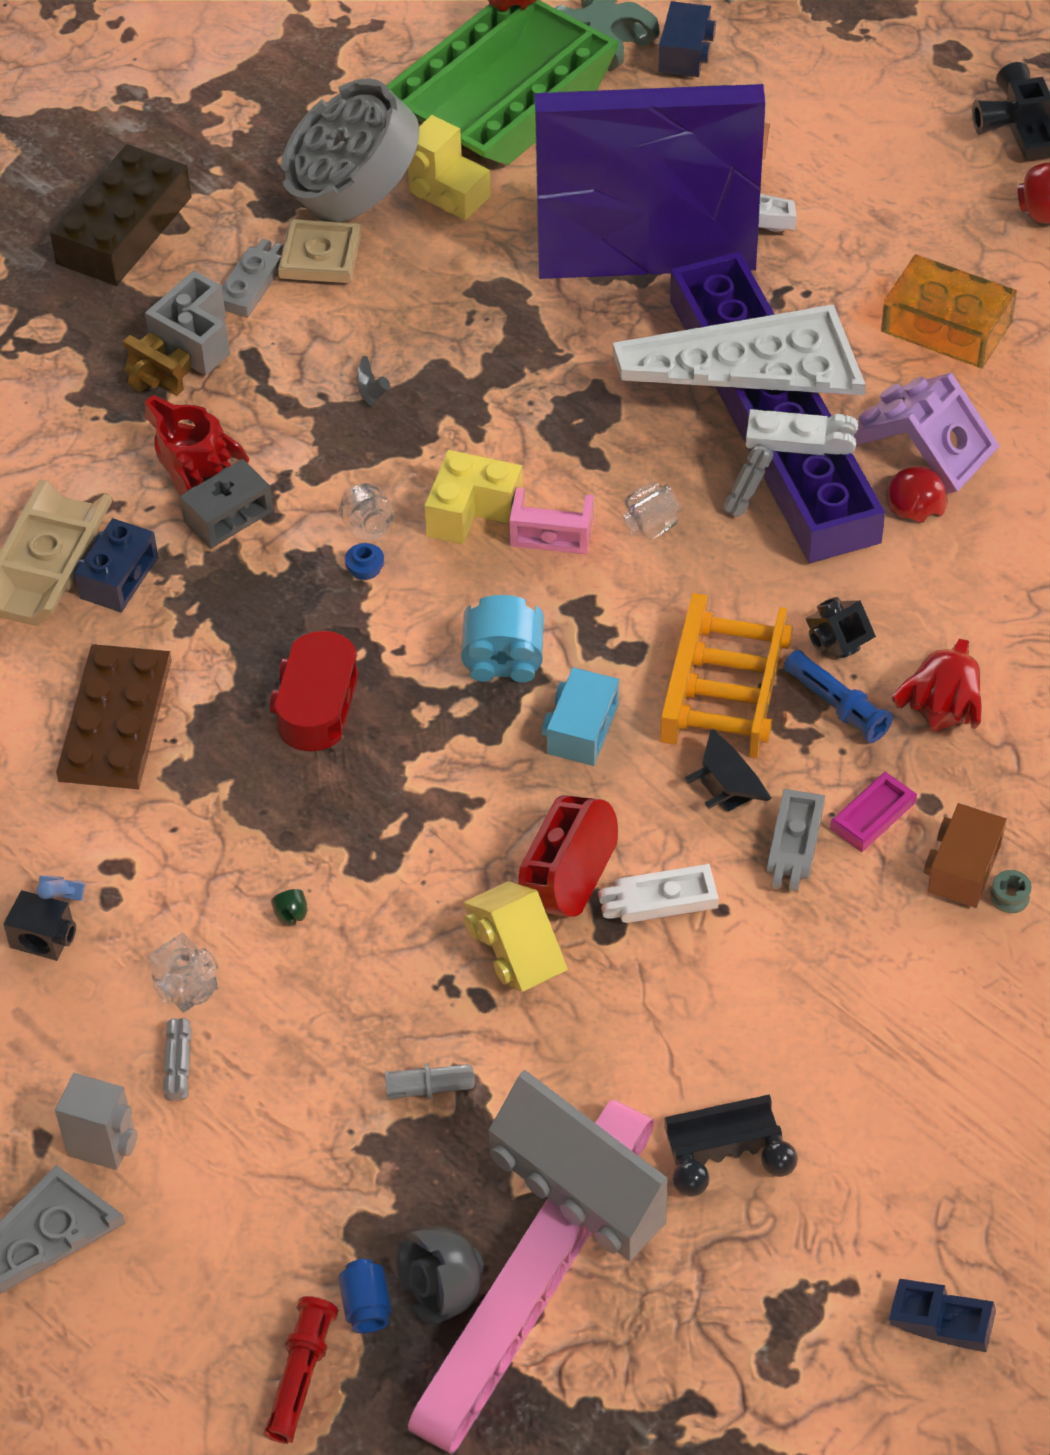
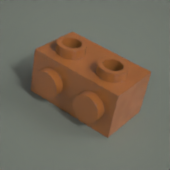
M957 803L952 818L944 817L937 836V841L941 842L939 850L931 849L924 867V873L930 875L927 892L977 908L1001 848L1007 818Z

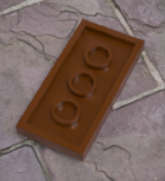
M91 644L56 771L58 782L140 789L172 663L170 651Z

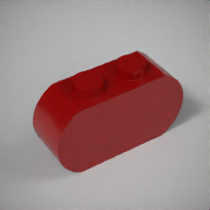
M315 631L305 634L293 642L289 658H283L279 671L281 685L279 690L274 689L272 691L270 713L276 715L277 730L282 740L295 749L309 752L321 751L332 747L342 739L359 678L356 649L352 642L343 635L331 631Z
M562 795L557 797L520 865L518 878L519 885L538 891L546 913L575 917L583 912L617 845L618 822L615 811L610 803L602 799Z

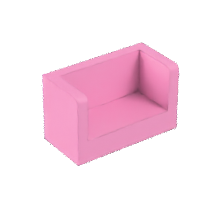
M516 487L509 519L510 546L587 554L594 521V495L586 494L583 512L577 513L525 507L524 488Z

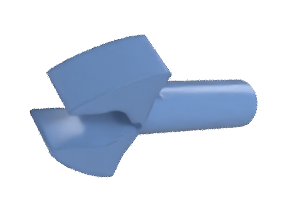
M40 875L37 894L42 899L64 897L82 901L85 883L80 880H64V877Z

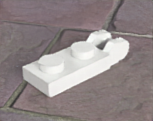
M750 409L746 447L752 449L757 444H761L771 451L824 455V453L848 455L849 453L852 454V451H855L856 448L854 433H857L858 420L843 414H834L828 418V416Z

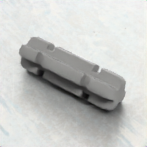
M761 444L752 447L747 457V464L744 463L731 488V495L728 494L723 504L726 512L736 517L745 513L749 505V498L753 497L765 474V467L769 466L773 458V452L769 448Z
M172 1018L166 1023L167 1040L165 1041L163 1092L167 1100L182 1101L188 1096L189 1083L187 1078L189 1077L190 1065L189 1042L191 1041V1027L189 1020L186 1018Z

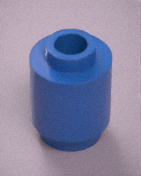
M358 1259L348 1263L345 1266L346 1269L338 1275L345 1320L351 1323L352 1330L356 1333H372L384 1329L389 1324L388 1316L392 1312L384 1268L379 1264H374L370 1259Z

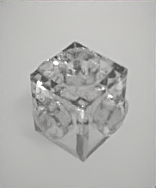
M183 932L147 956L156 992L164 1002L169 1003L172 1001L183 1013L194 1005L206 1002L213 992L218 989L215 974L218 965L214 957L204 947L199 950Z

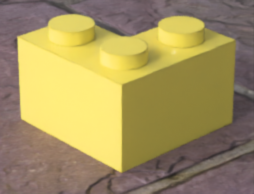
M431 115L419 126L418 145L408 167L409 192L442 208L448 213L467 220L491 197L490 170L462 156L460 128Z
M448 450L424 505L426 536L464 545L475 516L509 524L516 487L523 488L522 465Z
M507 881L463 902L468 915L464 916L467 930L474 940L478 939V941L493 947L497 960L493 961L494 969L504 985L507 984L509 987L523 992L568 970L537 890Z

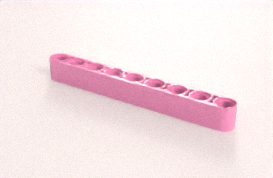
M611 1100L597 1119L596 1124L639 1156L650 1138L655 1121L653 1118L616 1100ZM547 1198L410 1417L408 1431L450 1454L454 1453L462 1443L592 1233L582 1224L576 1226L569 1222L560 1211V1207L549 1198Z

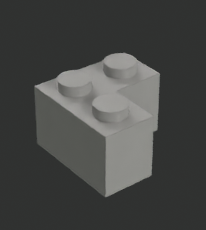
M193 270L145 312L148 334L152 332L161 337L165 343V353L169 355L178 348L187 352L190 355L192 368L205 376L230 355L226 322L222 321L226 318L222 285Z

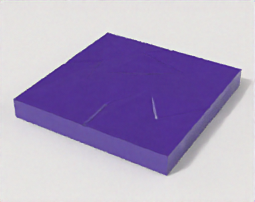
M763 84L535 93L539 279L671 274V269L736 252L741 253L750 270H756L766 107Z

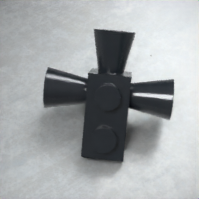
M1009 63L996 76L997 85L1007 95L1006 101L974 100L972 115L975 130L978 135L1009 124L1025 160L1050 157V91L1043 77H1030L1029 67L1025 63Z

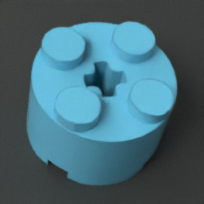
M492 595L481 598L479 606L471 609L470 604L465 609L463 616L461 654L463 664L470 670V677L480 682L490 681L494 677H511L517 682H529L534 679L535 671L541 666L543 660L544 614L542 610L536 606L534 611L526 606L525 599L511 595Z

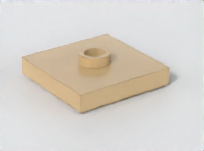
M290 219L278 268L279 278L351 283L362 234L361 224Z

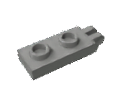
M262 239L256 248L250 246L222 285L225 311L247 318L250 316L279 273L278 268L284 247L283 244L275 243L271 248V241Z
M789 789L783 790L767 864V873L774 874L772 888L781 889L784 876H790L789 891L798 892L801 878L809 880L825 805V795Z

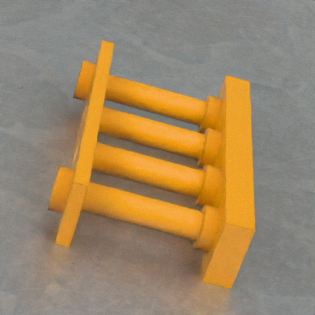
M692 593L661 715L660 742L676 745L680 729L687 730L688 726L709 730L714 729L715 731L751 736L749 757L758 758L761 742L768 743L770 738L772 719L766 717L782 648H790L793 625L786 624L787 608L779 607L775 626L714 617L713 612L707 611L708 595ZM712 632L771 642L768 657L708 648L706 643L702 642L703 635L710 636ZM703 663L761 672L764 673L761 688L700 679L699 674L694 673L695 666L702 667ZM697 694L757 704L754 720L691 710V706L686 705L688 697L695 698Z

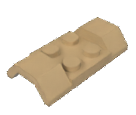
M39 480L0 551L1 618L38 626L52 616L65 591H69L75 580L74 571L77 563L81 559H85L93 546L95 537L98 534V527L112 503L111 495L104 494L92 504L66 498L48 481Z

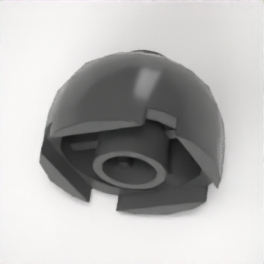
M434 1226L405 1234L404 1237L407 1240L399 1242L397 1246L396 1265L402 1290L412 1289L420 1303L410 1305L414 1314L423 1323L434 1325L449 1320L467 1310L475 1301L481 1284L483 1260L479 1251L472 1247L457 1231Z

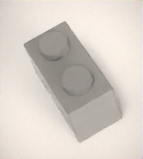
M73 1072L55 1109L67 1155L118 1171L124 1156L131 1155L137 1141V1130L134 1129L131 1118L132 1108L128 1106L125 1089L119 1085Z

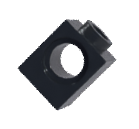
M24 890L20 891L3 924L10 948L55 961L59 959L64 947L71 945L76 933V923L72 919L69 903L53 898L42 899L38 894Z

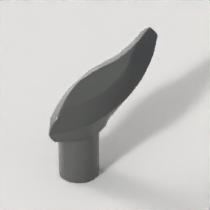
M363 356L357 374L358 389L363 400L369 407H372L378 397L390 389V383L385 377H380L375 381L368 357Z

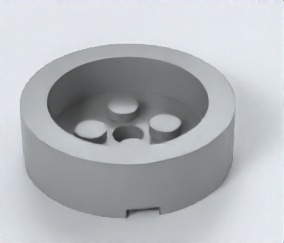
M365 78L351 81L338 87L340 94L333 97L327 103L321 99L303 117L285 147L281 161V169L285 172V180L282 182L283 186L314 216L322 221L343 222L370 210L397 185L414 157L419 140L418 120L405 103L384 83L376 79Z

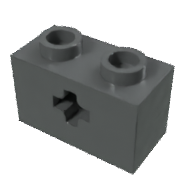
M243 459L230 467L224 468L217 475L198 486L192 487L180 496L184 522L210 549L273 512L270 485Z

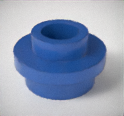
M360 543L352 546L346 552L345 565L355 578L369 580L380 573L384 565V554L374 544Z

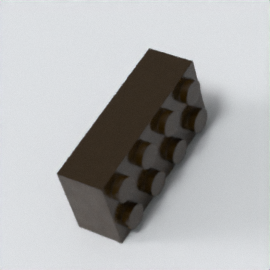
M126 144L50 231L56 264L118 286L192 198L187 165Z

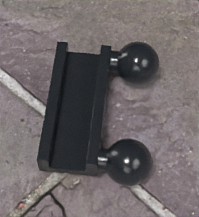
M770 1094L665 1117L664 1128L677 1166L673 1173V1183L681 1194L694 1197L702 1194L707 1189L710 1178L709 1172L704 1165L709 1159L714 1158L718 1163L722 1162L726 1155L729 1154L736 1159L740 1158L742 1153L747 1150L754 1155L759 1152L761 1147H765L761 1155V1162L767 1173L775 1177H784L794 1171L797 1166L798 1155L795 1148L782 1139L780 1125L777 1126L771 1109L772 1100Z

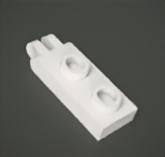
M710 864L620 878L614 881V887L604 888L598 892L599 901L603 904L601 907L603 916L608 919L621 917L625 923L716 909L719 903Z

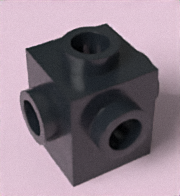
M839 597L830 598L817 605L818 612L805 618L810 628V640L822 655H838V658H845L858 652L861 649V645L876 637L861 600L840 601Z

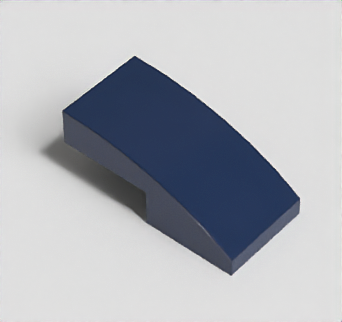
M899 1278L889 1322L895 1327L927 1339L970 1350L987 1352L996 1308L994 1301L948 1295L945 1285Z

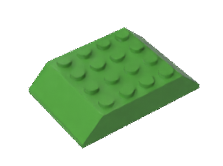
M540 0L528 5L525 10H522L520 5L514 4L506 12L500 11L491 4H488L386 86L413 111L420 122H425L431 115L460 128L462 145L483 157L509 165L536 142L535 93L597 91L618 49V41Z

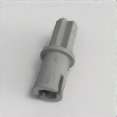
M426 1063L425 1068L385 1071L388 1100L427 1095L428 1099H433L432 1093L472 1089L475 1085L474 1070L469 1064L430 1069L429 1063Z

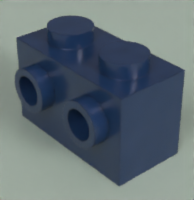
M671 1L659 43L658 72L699 77L702 63L708 64L711 43H708V41L714 42L716 21L711 20V6Z
M112 518L105 530L100 531L95 537L93 547L85 559H81L76 565L74 579L77 582L80 599L122 613L158 559L154 532Z

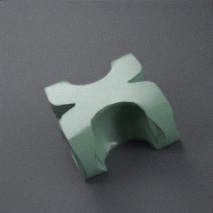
M581 0L583 9H572L564 5L554 7L618 41V49L607 69L609 71H613L624 63V46L622 42H633L646 46L657 39L660 34L658 20L655 15L635 2L616 4L617 0Z

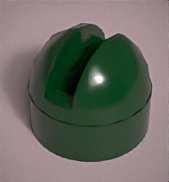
M286 890L271 899L274 914L284 925H295L296 920L303 921L305 919L308 908L302 890Z

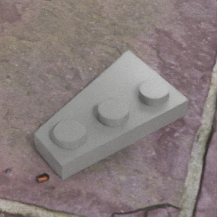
M56 1165L0 1221V1294L124 1225L123 1215Z

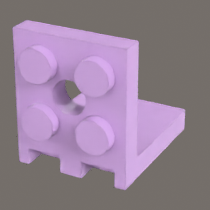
M952 372L925 379L922 376L911 381L908 385L900 386L897 383L888 387L880 394L882 400L876 406L865 410L858 417L860 422L858 423L857 433H854L856 444L860 445L907 432L931 470L941 477L947 494L958 492L1000 447ZM951 430L955 433L957 437L956 448L952 445L950 441Z

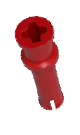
M303 1296L299 1298L296 1307L300 1312L294 1332L289 1334L286 1339L285 1345L289 1355L275 1396L270 1418L263 1433L265 1437L278 1443H293L314 1367L326 1355L328 1346L325 1343L328 1329L330 1323L337 1319L339 1312L337 1306L318 1297Z

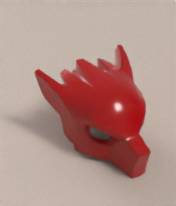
M155 395L145 401V418L156 429L154 438L156 455L164 468L169 472L180 496L191 489L190 486H198L203 483V479L208 480L224 468L230 467L231 464L228 460L231 457L249 462L250 459L243 447L224 433L219 420L208 413L204 407L174 405ZM181 420H191L195 426L178 422Z
M959 638L952 650H936L929 654L915 674L906 679L892 695V701L896 707L903 708L910 702V708L921 713L927 721L930 731L939 732L960 723L971 724V728L976 729L981 723L982 713L980 667L977 661L969 655V641Z

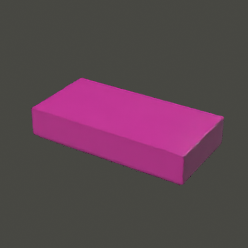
M884 771L831 820L830 829L863 852L916 803L917 794Z

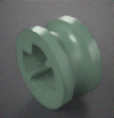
M1016 870L1000 872L994 879L991 892V900L994 906L1006 913L1023 911L1028 906L1030 900L1031 881L1025 874ZM1007 887L1015 888L1016 895H1006Z

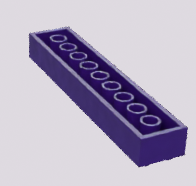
M740 252L671 269L670 302L685 330L775 315ZM715 386L745 444L750 409L831 417L818 392ZM772 451L773 458L769 466L765 467L763 478L808 563L882 543L885 511L853 453L848 455L824 453V455Z

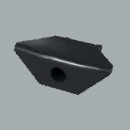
M711 729L703 758V768L685 777L687 784L700 778L702 784L714 797L706 801L705 806L710 809L719 804L724 811L729 812L752 799L763 801L772 799L759 777L736 749L717 731Z

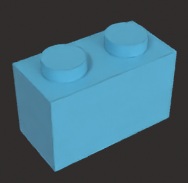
M572 667L567 682L561 681L558 685L555 696V705L557 706L554 713L548 712L546 714L542 727V736L547 737V754L594 766L619 706V679Z

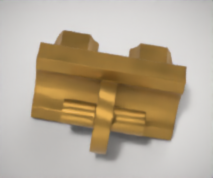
M152 332L141 340L131 335L123 340V346L128 350L125 372L129 374L128 384L131 388L140 392L148 386L152 388L160 386L175 396H178L184 390L182 378L192 368L190 355L187 352L178 348L168 356L164 355L166 352L165 343L161 337Z

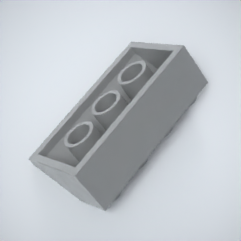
M524 1070L517 1077L489 1128V1145L492 1159L503 1170L508 1172L513 1170L522 1177L527 1187L536 1196L542 1199L547 1197L559 1206L560 1211L569 1222L576 1226L582 1224L595 1234L597 1241L605 1250L612 1254L618 1252L630 1262L666 1224L668 1178Z

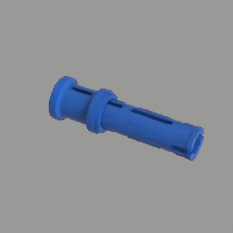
M795 650L787 657L783 665L784 671L790 673L812 692L834 707L839 720L845 724L851 723L863 732V738L869 743H875L885 735L892 724V713L886 709L880 710L870 703L867 694L857 689L850 690L829 672L808 658L801 650Z

